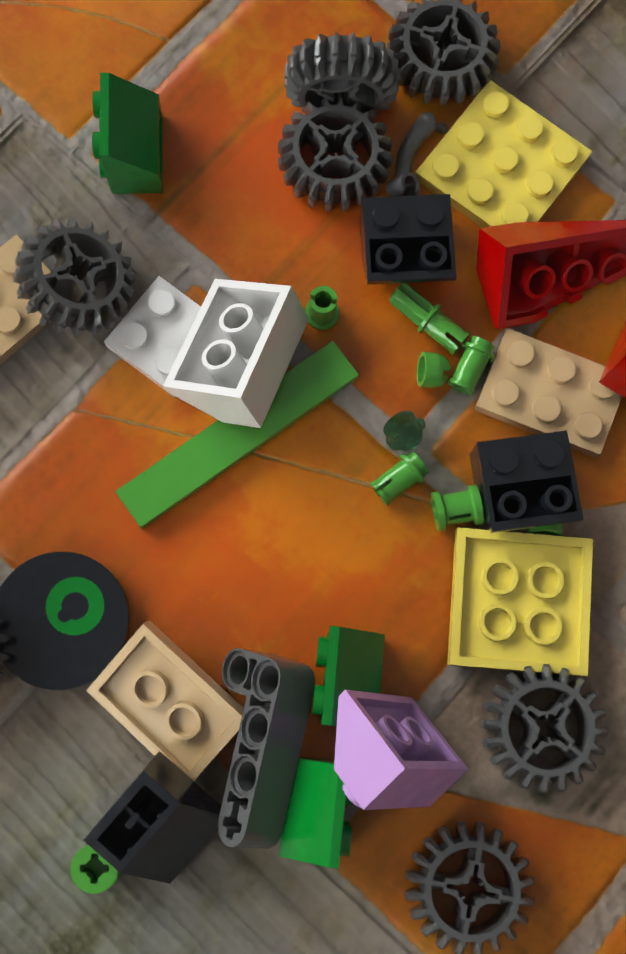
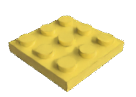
M490 80L418 168L415 175L419 179L420 184L435 195L450 194L451 206L481 228L516 222H540L589 159L592 151Z
M457 528L455 530L447 665L520 672L524 671V667L531 666L535 673H541L543 665L549 664L552 674H559L562 668H566L569 670V676H588L593 539L506 531L491 533L490 530Z

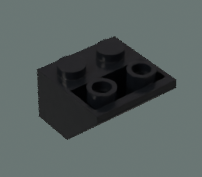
M450 194L362 198L359 221L362 262L367 285L456 280Z
M567 430L476 443L469 455L474 485L476 484L479 489L484 517L491 533L584 520Z
M159 751L102 816L83 841L120 873L170 884L217 832L221 804Z

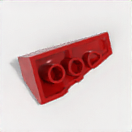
M626 220L516 222L479 228L476 271L493 326L499 330L536 323L547 317L548 310L565 301L572 304L583 298L582 292L602 282L609 285L626 276Z

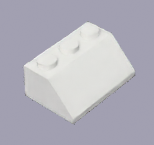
M214 279L163 384L166 392L221 422L261 428L309 320L292 286Z

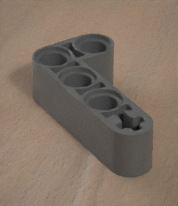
M235 648L224 659L222 680L229 690L247 697L219 814L218 833L222 843L227 847L269 849L278 843L283 831L313 699L315 676L311 667L305 663L276 654Z

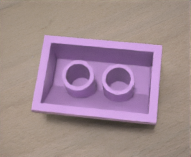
M344 690L339 695L334 771L344 783L342 788L345 795L357 807L363 810L430 807L468 770L467 766L412 697Z

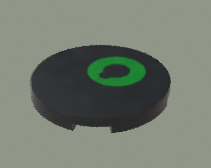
M73 552L42 554L18 566L0 587V617L5 620L0 626V634H6L10 638L4 644H0V652H5L10 657L3 661V664L20 680L43 689H75L95 681L127 642L130 616L129 604L119 581L99 562Z

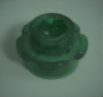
M401 411L392 416L384 425L383 432L386 435V442L392 450L410 451L422 442V430L425 429L426 424L422 418H417L412 411Z

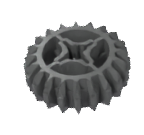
M412 0L407 7V12H399L395 25H392L388 37L390 42L387 44V48L394 51L395 58L398 60V68H400L399 87L410 85L408 91L410 98L420 92L424 94L426 105L432 100V97L439 98L442 108L447 104L449 97H452L460 105L464 101L466 94L474 98L479 93L480 87H484L490 82L493 71H496L499 62L497 58L500 51V40L496 39L498 33L497 25L488 24L490 20L489 11L476 13L478 8L476 0L469 5L463 4V0H422V4ZM448 41L446 50L444 49L442 57L438 58L439 51L443 48L444 42Z
M338 32L334 36L328 37L318 34L317 40L309 38L303 40V44L293 47L292 54L288 55L284 77L286 96L291 99L293 106L301 107L303 113H305V106L308 101L316 108H320L321 100L324 97L330 102V105H337V101L343 96L345 106L352 107L354 103L359 101L362 106V114L374 109V113L378 115L379 110L389 109L390 103L396 101L400 83L398 60L395 58L393 50L386 48L384 42H372L371 36L355 37L353 32L349 36L340 35Z
M341 96L337 101V105H330V102L324 97L321 100L320 108H316L308 101L305 106V115L294 111L291 117L292 125L285 124L282 129V137L284 139L278 142V153L281 155L278 158V167L282 172H285L284 183L286 186L295 185L294 195L297 199L309 194L308 204L311 208L320 200L325 202L324 207L327 212L332 210L333 203H340L342 210L346 212L349 209L350 200L353 199L361 206L362 198H366V194L373 197L378 194V183L384 184L387 181L389 174L387 169L392 165L393 156L389 152L392 147L391 137L385 136V122L375 123L376 114L374 109L362 114V106L359 101L354 103L352 107L345 106L344 98ZM359 141L364 145L369 155V161L365 166L358 162L359 156L355 153L356 144ZM306 143L312 147V153L316 155L314 157V164L310 168L305 164L300 154Z
M75 217L68 221L66 227L56 219L54 222H51L49 229L41 225L35 230L33 236L29 235L22 244L21 252H18L15 258V266L18 268H16L13 274V279L15 283L20 284L17 290V299L30 300L26 306L27 314L39 311L42 314L39 320L41 326L48 324L49 321L56 323L57 335L63 333L66 327H71L76 338L82 335L85 328L92 336L98 334L102 326L106 329L111 328L117 321V318L125 314L128 309L127 305L134 296V289L131 286L135 281L136 273L128 270L131 265V257L119 256L122 250V242L111 244L107 241L109 230L99 235L93 232V222L86 224L85 228H79ZM54 255L57 260L55 268H53L51 273L44 275L42 261ZM105 281L106 297L96 301L94 296L95 287L98 282Z
M549 664L543 665L542 672L538 673V679L531 666L524 667V671H522L523 683L514 673L507 674L505 679L511 690L508 691L500 685L494 686L492 692L501 700V703L497 704L487 701L483 706L486 711L495 713L494 721H480L481 728L494 729L495 734L494 737L482 740L483 747L491 748L498 746L500 749L489 759L491 764L499 765L507 760L509 763L504 768L502 776L505 779L511 780L521 771L518 786L526 790L531 786L534 778L536 789L540 793L548 792L550 778L555 789L560 792L567 789L565 775L573 783L581 784L584 779L578 767L581 766L588 771L594 772L597 769V765L588 757L590 752L598 755H604L606 752L602 745L594 743L595 736L604 737L608 736L609 733L607 728L595 726V719H601L606 716L604 709L591 710L589 706L597 700V693L591 691L583 695L580 694L586 682L582 677L574 679L567 685L569 670L566 668H562L559 674H555L553 679L552 669ZM538 688L547 689L560 695L555 702L549 703L541 711L532 705L525 704L520 699L526 693ZM570 706L575 713L578 723V735L575 744V740L569 736L565 728V720L571 712ZM511 712L515 713L514 716L522 723L524 729L517 751L514 749L509 736L508 726ZM548 716H551L547 727L552 732L551 735L556 739L540 736V740H537L540 728L535 724L536 720L532 717H537L538 720H548ZM546 746H551L556 751H561L567 756L560 763L545 768H537L527 763L533 754L538 755Z
M457 821L455 827L457 837L453 838L447 827L440 826L438 833L443 842L437 846L430 837L426 836L422 841L431 851L426 858L416 851L411 855V858L421 865L422 869L421 872L412 869L406 870V879L419 883V887L405 890V898L409 901H421V903L414 906L409 913L413 920L428 917L420 928L421 933L425 937L432 935L439 929L435 944L441 950L454 938L453 952L455 954H464L467 942H470L473 954H483V941L486 940L491 948L498 952L502 949L497 937L503 932L511 941L517 938L516 932L509 926L513 920L522 925L528 923L529 919L518 909L520 905L533 906L534 898L521 893V889L529 888L535 882L534 878L530 875H518V873L527 868L529 861L524 856L511 859L519 847L513 840L507 841L499 847L503 839V832L494 828L487 839H485L486 828L482 822L477 821L475 823L472 835L470 836L466 823L464 821ZM468 848V854L464 855L463 862L457 871L452 873H435L445 858L456 851ZM483 850L490 852L498 860L504 872L506 888L486 881L484 876L485 864L482 862ZM474 874L476 876L473 881L486 891L470 892L468 899L464 902L465 895L453 885L459 886L460 883L468 884L470 876ZM432 888L440 889L443 893L454 896V912L457 914L455 924L446 921L437 913L432 900ZM502 903L498 911L489 920L479 925L471 926V922H475L477 912L482 906Z

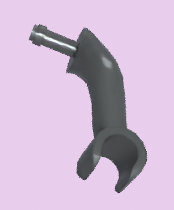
M425 112L417 117L401 143L397 154L395 178L389 181L386 186V191L390 197L401 196L402 194L403 196H415L421 190L419 179L414 173H411L414 157L424 140L432 135L433 131L444 134L448 129L445 123H435L434 115L430 112Z

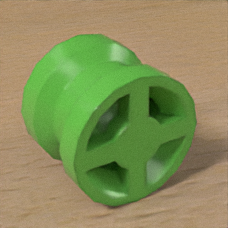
M86 845L76 853L70 867L71 878L76 887L83 892L91 894L104 892L122 874L89 845ZM86 869H91V871L95 874V879H94V875L90 872V870H86Z

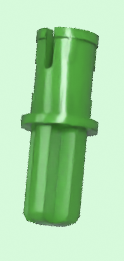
M400 284L392 293L389 299L390 303L418 326L417 331L420 334L426 332L449 351V354L452 356L462 346L450 338L448 334L450 333L460 343L466 342L469 338L470 333L441 311L442 306L440 304L434 306L409 284Z

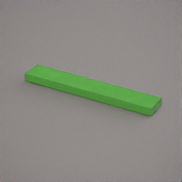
M331 341L284 374L261 428L224 423L217 420L115 492L143 530L356 381L359 374L334 341Z

